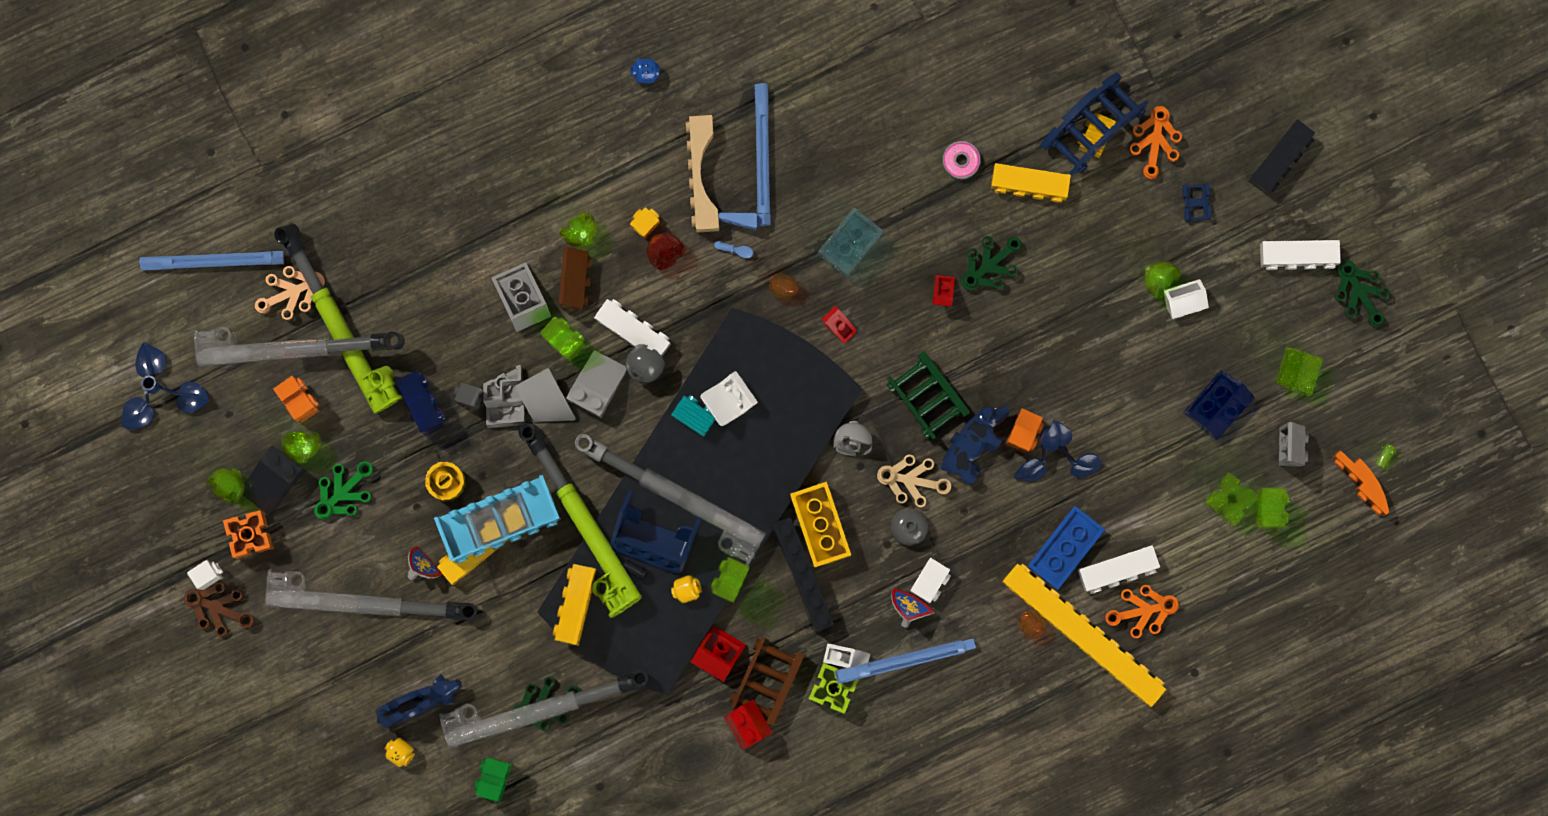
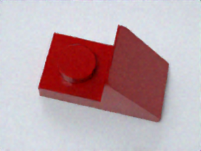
M936 275L932 304L952 306L955 277Z
M836 306L822 318L824 326L843 344L857 332L856 328Z

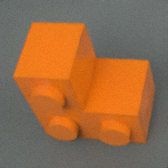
M1021 409L1005 445L1025 454L1033 451L1038 442V439L1035 437L1037 433H1041L1044 423L1041 422L1043 417Z

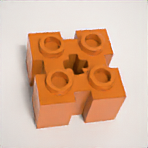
M291 376L273 388L293 419L298 421V423L301 424L319 411L317 408L319 403L313 395L306 393L308 387L300 378L296 379L294 376Z
M259 510L245 514L246 519L244 520L238 516L223 520L226 535L233 538V542L229 543L232 558L238 559L249 556L252 549L258 553L274 549L270 534L264 532V527L268 526L264 511ZM247 530L252 532V536L250 539L245 537V534H247Z

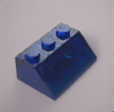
M1220 370L1183 413L1205 433L1218 440L1255 397L1246 385Z

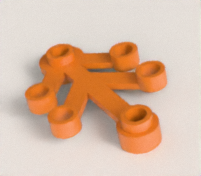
M1162 106L1155 107L1151 111L1150 118L1141 125L1134 126L1132 130L1134 136L1140 137L1146 129L1154 125L1153 133L1139 143L1132 144L1129 149L1132 155H1138L1143 148L1151 144L1149 162L1143 169V176L1148 180L1155 179L1159 173V169L1156 166L1159 145L1167 154L1169 161L1174 162L1179 158V152L1172 149L1161 134L1162 126L1170 135V140L1173 143L1180 142L1182 134L1173 128L1168 121L1170 117L1169 111ZM1159 112L1163 114V118L1161 119L1157 117V113ZM1140 128L1142 130V133L1137 134L1135 132V129ZM1173 134H1178L1179 140H1174ZM1137 146L1139 151L1133 152L1132 147ZM1170 153H1175L1176 158L1172 159ZM1153 168L1155 173L1150 174L1148 169Z
M1143 585L1139 589L1140 594L1144 597L1149 596L1158 602V604L1150 605L1135 596L1131 590L1125 589L1121 592V598L1124 601L1132 602L1140 608L1120 613L1111 610L1105 615V621L1108 625L1115 626L1121 620L1141 616L1136 626L1130 630L1131 637L1136 639L1141 637L1142 630L1152 613L1160 611L1156 621L1149 625V632L1157 634L1160 632L1161 625L1167 615L1174 614L1178 610V600L1171 595L1163 597L1151 590L1149 585ZM1143 587H1147L1149 589L1148 594H1143ZM1126 591L1130 593V598L1128 599L1123 596ZM1167 601L1172 603L1170 609L1165 606ZM1110 615L1116 616L1115 622L1109 620ZM1152 625L1158 626L1157 632L1152 631ZM1134 629L1139 630L1138 636L1133 635Z

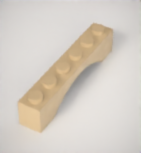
M712 115L689 116V122H686V133H690L691 141H687V151L691 152L692 159L688 160L689 171L693 172V178H689L690 190H694V197H690L691 209L695 208V216H691L692 227H696V232L719 231L718 209L708 198L701 181L703 155L708 144L713 139Z

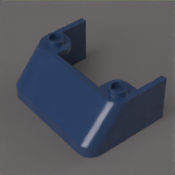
M629 490L619 511L610 546L616 552L672 573L682 572L702 517L698 516L693 528L680 526L676 533L640 520L642 516L640 509L629 504L633 492Z

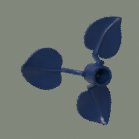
M143 342L137 353L135 367L137 373L143 377L141 386L145 390L146 402L139 397L128 400L123 408L121 426L126 429H140L147 426L153 420L155 413L154 409L148 406L150 403L149 393L155 394L160 389L179 396L176 401L177 406L185 413H194L208 403L209 396L201 385L191 381L181 384L180 393L162 386L154 377L155 374L161 373L165 369L166 357L161 350Z
M1053 420L1050 427L1040 433L1041 461L1038 458L1026 461L1016 471L1014 479L1032 482L1042 478L1047 472V466L1044 464L1046 461V449L1048 451H1055L1059 447L1070 463L1074 465L1070 472L1076 477H1087L1094 474L1101 468L1103 463L1100 457L1094 453L1081 455L1077 461H1074L1062 447L1071 442L1072 432L1064 424Z

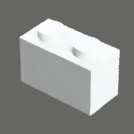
M1200 279L1164 290L1166 307L1172 319L1209 308L1206 289Z
M930 558L910 592L928 603L932 600L935 602L941 593L938 590L941 584L946 585L951 577L948 574L950 569Z
M209 560L204 561L187 572L196 588L200 590H205L223 579L221 574L223 570L220 565Z

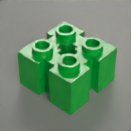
M492 757L482 760L479 770L482 772L481 779L476 780L474 786L476 796L496 802L501 801L512 763Z

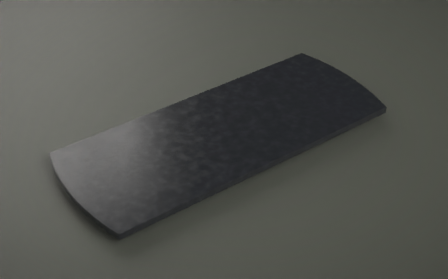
M732 308L633 462V464L660 479L667 480L685 490L680 501L677 504L659 494L653 488L625 474L596 519V523L610 544L619 511L629 490L633 491L629 504L640 509L642 513L640 520L676 533L680 526L693 528L698 516L702 517L682 572L672 573L614 551L622 565L629 559L641 567L645 566V569L648 570L643 580H637L635 576L628 573L642 598L619 615L610 618L609 609L592 591L579 646L570 645L591 661L618 677L633 673L636 670H644L651 677L650 685L646 689L668 695L772 532L770 524L781 518L792 500L790 494L798 491L862 389L826 354L798 335L757 315ZM735 371L758 402L746 413L724 426H720L715 420L704 437L671 416L683 396L688 398L691 395L699 401L698 405L704 408L706 405L701 399V394L722 382ZM585 540L582 541L537 611L553 630L555 624L559 625L560 617H557L560 605H564L565 598H562L564 587H568L569 579H567L569 568H573V564L594 568L597 570L595 581L605 575ZM691 575L699 580L702 592L699 593V597L696 600L681 603L673 597L671 589L674 587L676 579ZM604 583L600 587L602 593L606 591ZM638 675L636 679L637 684L645 682V675Z

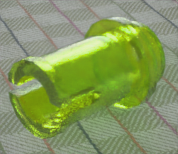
M1387 443L1382 447L1383 450L1375 462L1376 465L1383 469L1387 468L1392 456L1396 455L1395 451L1397 450Z

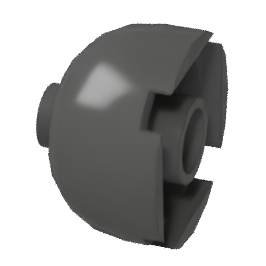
M645 344L634 346L626 358V369L629 375L641 383H649L656 380L663 373V367L665 366V362L659 352L655 349L651 351L647 348L648 345Z
M909 507L895 513L890 524L891 534L894 539L905 546L917 545L923 541L929 527L925 515L921 511Z

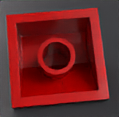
M713 625L697 649L691 663L724 682L746 644Z
M754 699L723 717L742 751L773 733Z

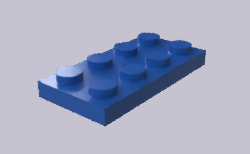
M1074 506L1027 567L1058 590L1105 529Z

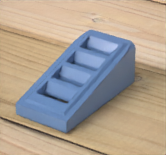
M756 213L719 214L720 221L757 231Z

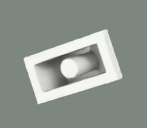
M827 644L823 662L849 668L868 663L870 653Z

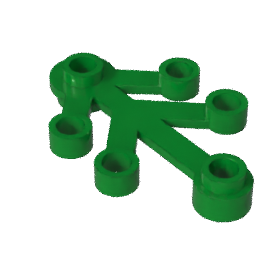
M366 461L359 463L357 473L343 486L342 474L345 472V468L341 464L333 466L334 495L329 500L328 488L331 486V481L327 477H322L319 480L320 501L314 508L315 515L319 519H329L332 514H347L349 516L357 514L358 509L353 504H349L347 507L334 506L339 500H356L364 503L371 500V494L368 491L348 493L363 477L372 475L373 466ZM337 466L342 467V471L340 473H336L335 471ZM368 466L369 472L363 473V467ZM326 479L328 485L323 487L321 483ZM364 493H367L369 496L367 500L362 499ZM327 507V513L323 514L321 508ZM349 507H354V513L349 514Z

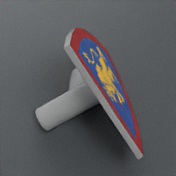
M418 546L409 552L408 564L410 570L407 576L410 580L413 581L418 575L434 579L443 574Z
M892 589V604L903 618L901 623L903 627L908 628L912 620L934 614V611L917 597L901 590Z

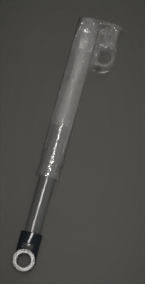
M227 327L213 328L211 331L196 329L194 333L195 356L199 367L330 356L331 352L352 350H399L405 344L403 335L394 331L371 334L370 337L330 340L329 337L238 345L236 333ZM227 331L228 338L223 341L222 334ZM397 336L398 342L392 346L391 338Z
M269 569L267 575L266 607L385 616L393 615L399 617L402 616V613L446 616V619L469 621L474 620L479 613L477 606L472 603L447 602V604L414 602L403 601V597L393 598L391 596L307 591V576L298 571L273 572V569ZM296 575H300L302 578V583L298 586L293 583V578ZM468 606L474 609V614L471 617H466L464 614V610Z
M636 670L633 673L618 677L616 681L578 693H575L573 690L566 694L557 695L482 719L480 710L472 704H465L462 707L456 708L455 711L446 714L440 712L439 718L446 743L451 750L568 713L571 710H577L579 705L620 692L625 694L637 689H645L650 685L651 677L644 670ZM644 674L645 682L637 684L636 679L638 675ZM469 708L474 710V715L471 718L466 717V711Z

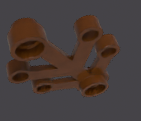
M217 582L214 586L202 591L189 589L184 595V602L188 607L194 609L200 629H208L210 627V621L205 618L201 606L208 608L216 627L215 633L219 637H224L228 633V629L223 625L219 613L238 621L239 625L243 628L253 626L255 619L252 614H240L222 606L232 601L242 600L243 592L241 590H233L231 594L214 601H209L204 598L214 593L222 594L225 592L226 586L224 583ZM219 584H221L223 587L222 591L220 592L216 590V587ZM235 592L240 593V597L238 599L234 598ZM192 595L197 596V600L195 602L191 601ZM245 617L250 618L249 624L244 623ZM202 620L207 621L206 627L201 626ZM221 627L225 629V632L222 635H220L218 632L219 628Z

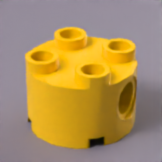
M439 462L433 465L426 474L425 484L428 492L436 499L444 502L459 498L466 487L465 476L462 470L453 463Z

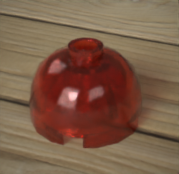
M672 233L656 234L651 238L647 246V258L653 268L657 267L658 270L667 269L677 262L674 259L684 255L685 245Z

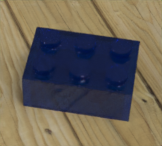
M414 371L396 380L420 433L426 436L445 426L443 421L446 418L440 408L437 409L435 404L438 401L434 393L428 391L427 387L430 385L423 373L419 374L417 371Z

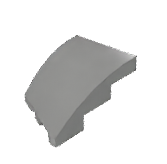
M517 365L516 369L507 374L502 373L496 379H491L483 384V402L486 406L487 428L525 424V405L515 388V385L523 382L521 365Z
M549 368L515 385L534 422L576 420Z

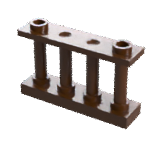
M762 636L761 640L757 638L753 649L756 650L738 692H733L729 702L732 703L731 707L735 709L736 704L744 705L750 701L740 696L744 686L773 698L772 700L776 701L773 709L770 707L767 709L759 704L757 706L762 715L765 716L764 718L768 719L767 723L774 726L805 655L797 652V655H789L765 644L766 637ZM760 650L788 662V665L791 666L789 673H782L757 662L756 659ZM752 668L781 680L780 682L783 683L781 691H775L748 679Z

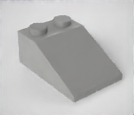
M526 262L491 277L516 332L551 317L547 304Z
M594 350L566 397L567 401L602 418L627 371L626 366Z
M1288 422L1279 427V466H1304L1305 462L1308 461V451L1305 450V443H1308L1309 434L1308 431H1305V426Z

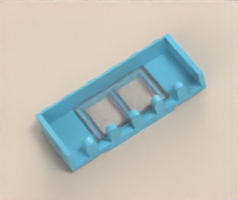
M543 475L530 482L526 481L515 488L506 489L495 496H488L482 501L468 504L467 507L453 510L449 514L434 518L451 562L456 561V564L466 561L467 556L472 554L475 557L484 554L487 548L497 549L502 547L503 542L510 540V542L517 541L525 533L529 535L535 534L543 526L547 528L558 524L557 521L561 520Z

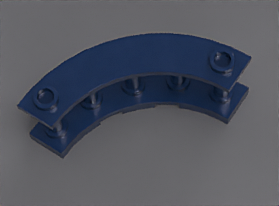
M1118 72L1102 81L1103 86L1098 90L1093 88L1062 118L1064 120L1058 128L1054 127L1040 144L1044 150L1056 147L1075 166L1069 173L1071 176L1078 172L1080 174L1083 173L1088 167L1087 163L1118 131L1135 118L1139 119L1146 113L1145 108L1149 102L1146 100L1137 105L1119 87L1118 82L1122 76ZM1114 92L1131 111L1124 115L1106 97V94ZM1096 101L1098 103L1101 102L1119 120L1110 129L1090 111V106ZM1080 116H1085L1104 134L1095 144L1088 140L1074 126V122ZM1069 131L1088 149V152L1080 160L1061 142L1060 138L1065 132Z

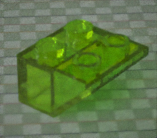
M1286 347L1275 384L1288 391L1306 397L1311 396L1323 358Z

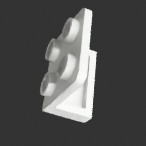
M736 371L719 384L701 394V399L720 426L728 424L758 403Z

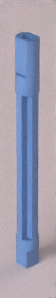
M766 83L755 84L757 225L759 226L770 225L768 84Z
M284 251L140 257L139 264L141 270L284 264L285 257Z
M974 639L959 640L836 670L835 676L837 683L841 684L963 654L965 651L975 649L976 646Z

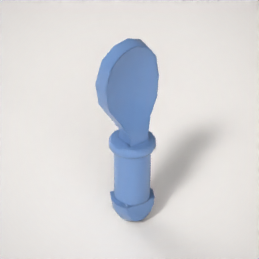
M721 241L714 243V247L717 250L727 251L731 254L736 252L743 258H750L754 254L752 248L748 246L735 247L734 244L730 245Z

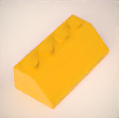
M827 482L791 493L790 496L814 567L850 557L851 553Z
M573 564V568H569L567 573L569 584L568 587H564L562 598H565L564 605H560L557 617H560L559 625L555 624L553 636H556V641L579 646L592 594V586L597 573L596 569Z

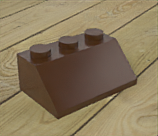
M564 247L559 294L561 309L584 311V306H588L589 295L586 294V287H590V276H587L588 268L592 267V257H589L588 251Z

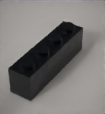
M1297 119L1252 175L1249 182L1265 195L1269 191L1273 193L1280 185L1277 182L1280 177L1285 178L1291 171V168H1289L1291 163H1297L1302 157V149L1304 147L1308 149L1314 142L1312 137L1315 132Z

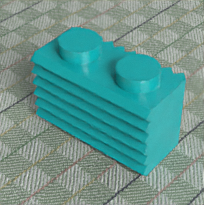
M691 395L688 398L683 396L671 416L704 437L716 419L707 406L702 408L698 405L699 401Z

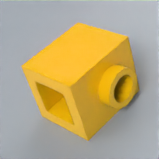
M646 207L643 210L639 209L633 215L634 220L630 223V227L645 239L659 225V215L652 208L650 210Z

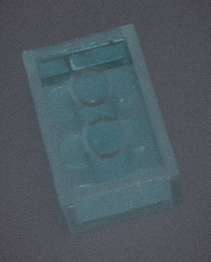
M853 208L820 248L818 256L848 278L881 238L884 231L856 208Z

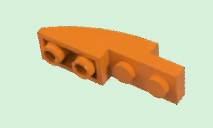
M1341 450L1332 457L1335 460L1334 464L1341 470L1345 469L1349 473L1348 477L1354 483H1360L1355 489L1358 492L1357 496L1364 502L1368 501L1372 505L1371 509L1377 515H1387L1389 508L1385 494L1369 467L1360 458L1353 463Z

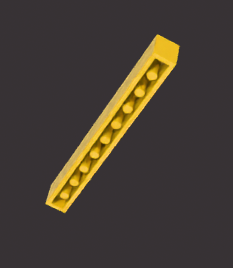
M1016 564L1002 583L1147 706L1152 707L1165 692L1166 688L1163 687L1165 683L1158 677H1151L1148 674L1150 671L1144 665L1140 664L1138 666L1134 662L1135 658L1127 651L1123 653L1119 650L1120 645L1113 639L1107 640L1104 637L1105 633L1097 626L1093 628L1086 616L1083 614L1079 616L1075 613L1074 610L1076 608L1067 601L1066 603L1062 602L1059 599L1060 595L1055 590L1051 589L1049 591L1044 586L1046 583L1038 576L1034 578L1030 575L1031 570L1024 564L1021 566Z

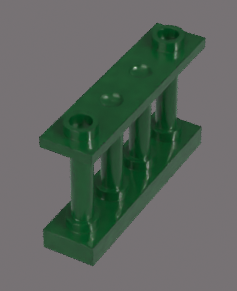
M923 351L917 357L919 359L917 361L918 364L896 380L889 376L887 378L889 383L886 385L892 393H897L923 428L921 432L926 439L930 438L933 441L936 439L934 435L936 430L955 416L959 417L961 415L962 418H965L969 415L970 411L926 352ZM921 370H927L930 374L929 379L905 396L899 386ZM938 384L942 390L940 395L916 411L910 402L933 385L936 386ZM949 400L953 405L952 410L928 427L922 417L943 401L947 402Z

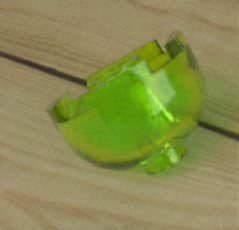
M590 211L587 213L583 212L568 222L567 228L563 226L558 231L561 238L570 246L578 247L583 245L586 247L594 241L592 238L596 234L597 223Z
M1164 260L1148 265L1144 271V286L1146 290L1156 299H1162L1165 297L1164 290L1173 288L1170 285L1174 280L1178 281L1181 269L1173 263Z
M307 431L286 433V438L281 436L283 452L288 458L296 460V463L308 462V459L313 458L320 448L319 433L313 431L312 435H307Z
M219 468L205 481L207 487L211 485L214 488L212 492L228 503L234 501V505L238 503L245 491L244 480L241 478L242 474L235 468Z

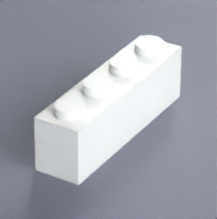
M1340 240L1263 241L1260 244L1261 267H1266V270H1277L1278 267L1294 270L1297 269V266H1304V269H1316V266H1323V269H1334L1335 266L1340 264Z
M607 299L594 317L597 322L633 347L638 344L648 345L647 348L651 351L655 349L661 356L665 354L671 345L668 342L669 338L661 332L659 334L655 333L652 330L653 326L646 321L643 323L638 321V316L630 310L625 312L621 309L622 305L616 300L610 301Z
M1152 545L1079 569L1078 573L1084 591H1090L1093 594L1102 591L1101 587L1105 585L1112 588L1120 585L1119 581L1126 579L1127 582L1138 579L1137 575L1145 573V576L1157 573L1156 569L1160 565Z

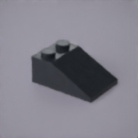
M272 445L258 462L239 492L270 516L305 470Z

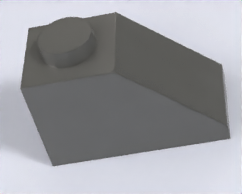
M461 382V385L456 386L453 393L454 401L478 410L483 398V390Z

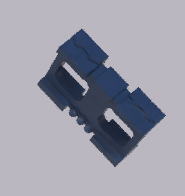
M1209 183L1203 185H1182L1186 208L1184 209L1185 221L1212 219L1211 207H1209ZM1190 188H1201L1202 198H1190ZM1203 207L1204 216L1193 218L1191 208Z

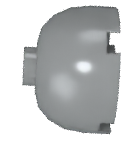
M850 421L839 427L835 433L833 447H836V451L844 455L856 456L855 452H862V455H865L872 450V436L869 429L857 421Z

